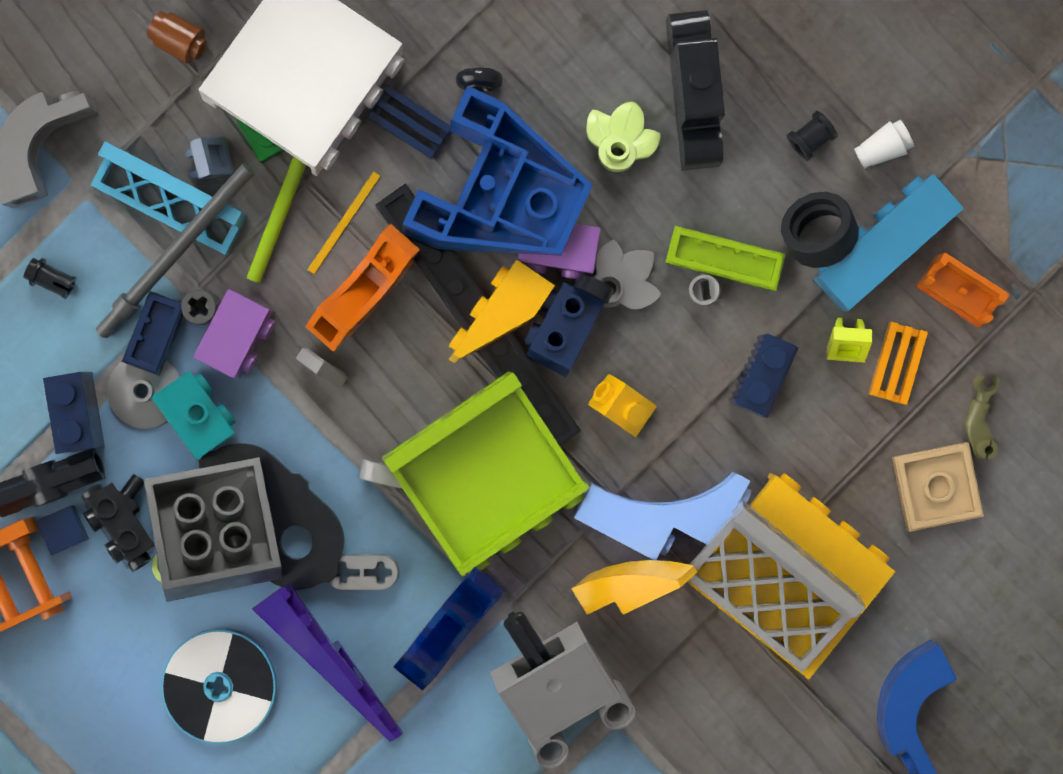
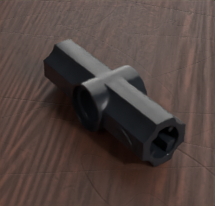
M95 448L84 450L57 462L51 460L22 471V475L0 482V518L17 513L33 505L38 507L68 496V492L106 479L103 462Z

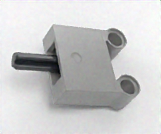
M513 611L508 614V618L504 621V627L522 654L493 670L490 674L499 696L527 736L536 761L541 767L547 769L556 768L566 761L569 749L561 731L598 710L603 723L610 729H622L632 723L636 711L624 686L619 681L612 679L578 622L542 642L523 612L515 613Z

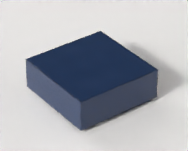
M74 505L36 520L50 555L57 554L89 539Z

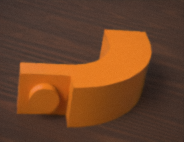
M390 224L381 232L367 255L352 274L318 306L305 327L334 352L387 297L413 264L412 260L420 249Z

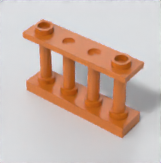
M34 516L22 519L1 529L0 549L8 546L10 551H15L40 605L19 614L0 573V611L5 619V622L0 624V632L38 614L41 615L42 620L64 611L61 603L72 599L70 591L54 598L28 544L32 542L29 535L39 531Z

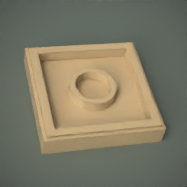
M969 442L892 457L907 531L911 532L984 517Z

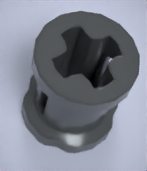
M193 290L184 296L181 310L183 316L194 324H210L221 301L211 292ZM198 300L203 302L208 300L205 305L209 310L207 315H196L199 309L195 304Z

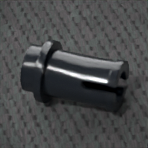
M32 258L23 275V278L29 281V285L35 286L37 284L60 295L64 299L68 298L73 289L70 286L71 284L75 285L76 277L46 264L47 261L44 258L40 260Z

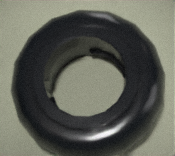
M467 68L456 75V84L463 90H466L467 86L480 92H489L500 88L503 82L502 74L491 68Z

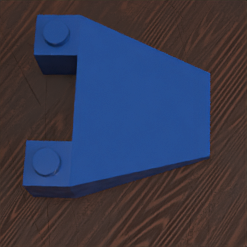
M467 86L452 117L450 132L483 148L456 206L419 189L402 224V233L441 250L561 256L593 184L505 103Z

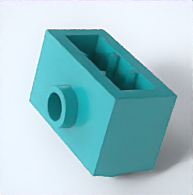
M189 370L153 395L151 399L194 458L198 460L235 433L231 426L236 421L223 404L218 408L214 405L208 396L214 391L202 374L199 373L194 377Z

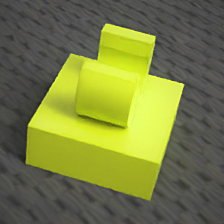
M838 317L827 344V360L865 363L872 345V329H864L865 325L862 319H857L854 328L843 327V319Z

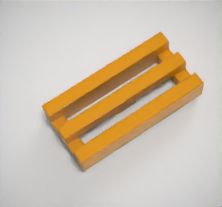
M892 321L888 323L868 395L907 405L928 332L903 326ZM898 332L902 334L887 389L883 391L880 390L895 335ZM915 337L900 393L896 395L895 390L910 338Z

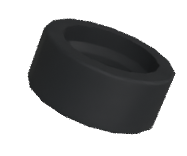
M825 191L810 193L801 197L788 208L782 219L781 234L792 257L801 265L812 268L829 267L842 261L850 254L858 241L859 227L848 202L838 194ZM829 215L840 218L841 224L837 232L828 240L819 244L809 245L800 242L799 235L810 221Z

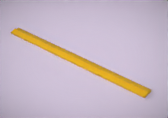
M373 171L307 269L313 274L316 273L381 177L379 174Z

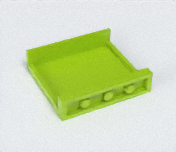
M509 371L381 457L461 576L467 572L472 576L483 570L490 563L489 557L499 550L504 554L515 548L522 541L520 539L521 535L531 528L534 532L544 528L552 522L553 518L551 515L562 507L568 510L576 506L585 498L582 493L590 489L588 484L582 481L521 389L522 385L515 374Z

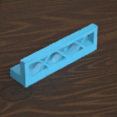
M106 141L98 153L104 160L91 186L180 232L190 222L185 224L177 222L172 205L188 201L193 204L197 215L201 211L200 208L202 209L212 198V196ZM113 164L126 170L130 185L113 189L104 184ZM133 173L145 180L136 182ZM155 184L159 186L164 202L148 207L142 203L138 188ZM132 190L135 199L123 193ZM167 191L178 196V198L169 200ZM227 204L214 219L221 218L232 224L224 242L220 244L210 239L207 228L196 240L227 256L248 215ZM166 208L168 217L156 210Z

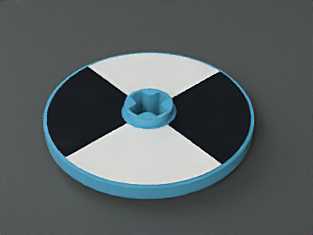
M228 629L207 630L185 640L168 659L162 676V698L172 721L190 737L212 744L231 743L253 733L269 715L276 695L275 671L266 652L250 637ZM218 677L224 678L223 685L229 687L220 696L214 694L215 688L213 686H209L210 682H215Z

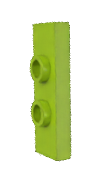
M674 226L665 264L775 292L777 291L786 254Z

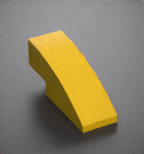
M630 561L607 566L592 572L571 589L587 615L613 602L617 604L624 615L681 588L697 573L694 565L673 561Z

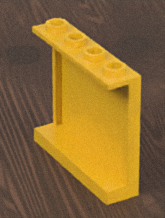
M769 473L767 476L769 479L768 483L749 506L859 594L866 609L896 572L886 564L890 558L873 544L867 549L858 542L857 539L861 534L845 521H842L839 526L827 517L831 510L818 499L813 497L810 501H807L798 493L802 487L788 475L783 473L779 478ZM735 528L724 539L725 553L748 552L747 538ZM752 543V551L761 550L755 544ZM720 545L712 554H720ZM771 557L753 558L755 578L778 576L777 562ZM749 559L725 560L727 580L750 578ZM721 561L704 562L696 574L706 582L723 580ZM782 567V575H791ZM687 581L807 679L812 677L864 612L863 610L856 619L852 617L810 665L801 672L692 582ZM800 581L783 583L785 602L808 600L807 587ZM778 583L755 585L757 604L780 602ZM751 585L728 587L729 600L736 606L753 605ZM715 588L724 596V588ZM812 592V600L821 599ZM831 606L813 607L815 626L831 625L840 615ZM808 607L785 609L787 628L810 626ZM781 610L758 611L759 625L765 630L782 629ZM745 612L754 620L753 612ZM823 633L815 634L816 641ZM811 635L788 636L789 649L801 658L811 647ZM783 636L775 637L784 644Z

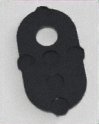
M231 444L216 451H209L201 457L199 469L260 457L282 568V579L270 582L280 587L290 583L294 590L314 587L322 582H331L339 574L340 565L338 564L344 552V533L341 523L334 511L310 490L309 481L301 474L292 473L269 451L253 444ZM294 525L307 529L313 540L312 549L309 554L299 559L287 555L281 544L284 531Z

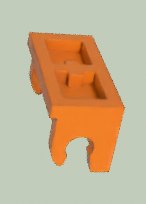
M947 253L936 255L915 288L977 328H980L983 324L990 323L994 318L992 315L993 311L998 305L1004 304L1010 295Z

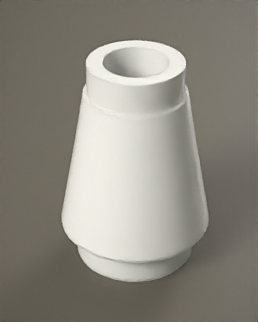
M901 120L893 124L889 121L861 143L860 146L856 147L854 151L865 169L869 166L908 155L907 150L913 148L914 143Z

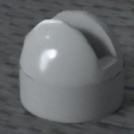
M710 275L695 277L689 286L690 297L700 305L713 304L718 300L721 293L718 280ZM708 280L711 299L705 300L702 281Z

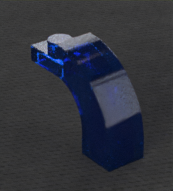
M474 567L445 599L393 668L423 691L439 674L476 624L498 602L505 590L497 585L489 575L482 573Z

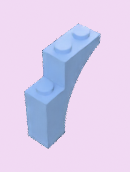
M732 472L722 482L699 495L673 502L658 503L625 498L590 482V489L585 492V498L579 503L573 516L575 519L650 559L657 560L659 554L666 556L675 540V536L671 534L673 528L707 545L733 515L732 511L742 500L747 503L752 490L747 488L750 480Z

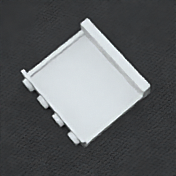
M263 0L198 90L203 101L214 108L217 106L221 107L309 166L312 174L317 176L322 168L329 170L340 153L336 148L344 137L349 140L355 134L361 124V120L358 117L367 106L371 109L377 103L383 92L380 86L386 77L394 78L404 63V58L401 57L402 43L339 0Z

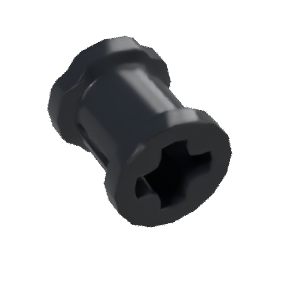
M816 111L812 114V120L797 132L791 131L786 136L794 150L804 160L809 161L816 149L827 140H835L838 137V133L828 118L819 111Z

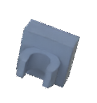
M200 137L190 141L191 149L186 151L185 156L186 158H194L196 170L190 172L192 178H225L234 174L226 137Z

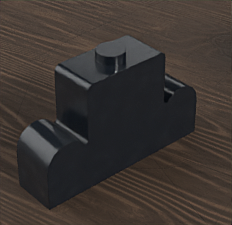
M708 10L668 14L666 27L681 171L719 167L723 163V140L720 122L725 116L718 42L717 38H711Z

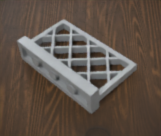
M742 500L732 511L733 515L689 564L694 565L696 570H698L704 562L721 561L723 580L706 582L698 574H695L689 581L803 672L852 617L856 619L865 609L864 602L859 594ZM734 528L747 538L748 552L725 553L724 539ZM752 543L755 544L761 550L752 551ZM720 545V554H712ZM771 557L777 562L778 576L755 578L753 558ZM749 559L750 578L727 580L725 560ZM782 567L791 575H782ZM800 581L807 587L808 600L785 602L784 582ZM779 584L780 602L757 604L755 585ZM751 585L753 605L736 606L729 600L728 587ZM715 588H724V596ZM812 592L821 599L812 600ZM831 606L840 615L831 625L815 626L813 607ZM808 607L810 626L787 628L785 609ZM781 610L782 629L765 630L759 625L758 611ZM745 612H753L754 620ZM823 633L816 641L815 634ZM810 634L811 647L800 658L789 649L788 636ZM783 636L784 644L775 637Z

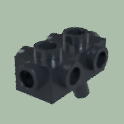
M135 474L130 477L121 491H118L113 483L108 484L104 488L101 484H97L81 495L87 511L83 512L86 521L94 532L101 529L109 542L104 544L113 561L116 564L122 561L126 568H130L132 572L139 570L152 560L149 555L154 552L155 548L154 543L135 517L140 509L133 500L144 486V480Z

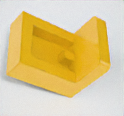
M608 374L604 381L598 384L594 390L593 397L588 403L590 407L634 437H637L657 407L654 403L611 374Z

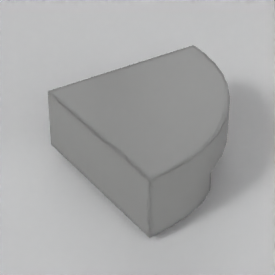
M307 347L306 349L302 348L296 357L298 361L314 373L339 388L342 387L348 378L346 373L326 362Z

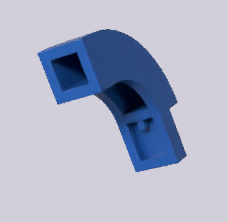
M932 640L911 650L894 665L883 683L878 699L877 722L882 742L892 756L903 751L905 752L899 755L909 774H937L918 737L916 728L917 715L922 703L930 694L957 680L940 645Z

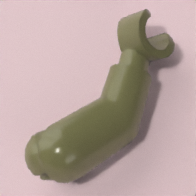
M980 374L973 380V387L977 391V395L970 403L964 420V428L974 455L980 459L991 460L996 457L999 448L994 441L986 417L991 406L988 404L991 395L998 391L1000 379L993 375L990 387L984 390L985 376Z

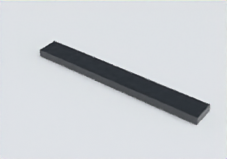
M405 183L375 204L388 225L392 224L402 233V224L415 196ZM405 235L420 249L413 260L459 325L468 330L475 320L469 314L482 296L487 297L454 250L435 249ZM512 332L478 350L497 378L508 371L515 374L522 385L521 389L559 446L581 431L532 360L526 357L527 353Z

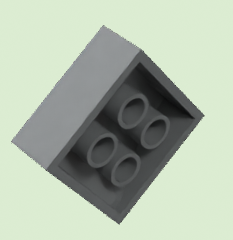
M260 457L144 479L166 602L282 579L281 562Z

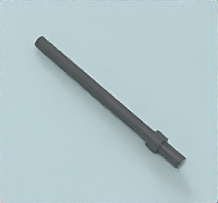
M242 163L127 294L122 293L114 301L112 311L96 327L99 335L108 338L124 319L129 320L138 311L140 301L255 174L248 165Z

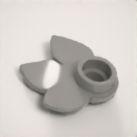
M615 240L609 241L598 251L595 258L597 274L594 278L604 283L611 282L616 288L608 304H604L603 307L612 308L622 304L627 308L637 310L651 305L660 297L661 292L654 285L646 281L653 267L654 253L652 251L634 250L623 254L622 249Z

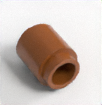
M163 11L158 12L151 21L147 31V38L153 41L155 47L186 64L190 63L193 59L199 60L205 52L208 43L204 39V29L173 12L168 14Z

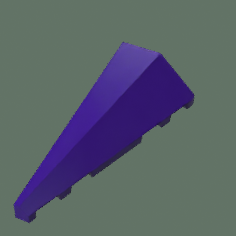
M287 583L252 608L261 619L389 742L402 735V730L338 640L334 643L330 641L290 583Z

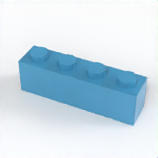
M934 174L924 180L918 175L901 190L905 197L896 205L891 201L887 202L873 215L877 221L870 228L865 230L862 226L859 227L858 241L852 252L842 261L829 267L818 268L820 272L812 279L842 312L853 308L964 209Z

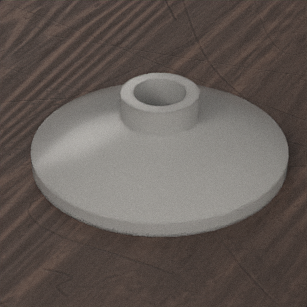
M166 360L160 376L120 362L111 373L108 381L107 396L110 407L114 414L129 426L140 429L159 427L168 421L151 397L181 376L174 365ZM140 384H145L149 390L148 395L143 399L138 397L136 389Z

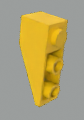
M518 260L510 268L503 265L490 283L496 287L490 298L487 299L482 296L469 314L475 318L468 330L461 327L450 342L449 347L454 351L449 360L455 364L528 323L536 315L555 285Z

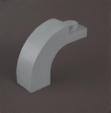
M42 91L26 99L10 113L0 128V201L2 205L16 208L48 196L38 164L42 144L56 129L98 114L93 98L85 93L80 94L79 91H71L60 95L57 98L58 102L55 103L53 97Z

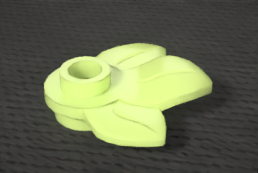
M627 102L620 105L611 117L598 110H592L588 116L586 126L587 138L599 149V161L609 171H625L634 164L635 160L649 158L658 148L661 134L651 129H644V114L635 102ZM613 148H620L624 151V154L622 156H615L611 150Z

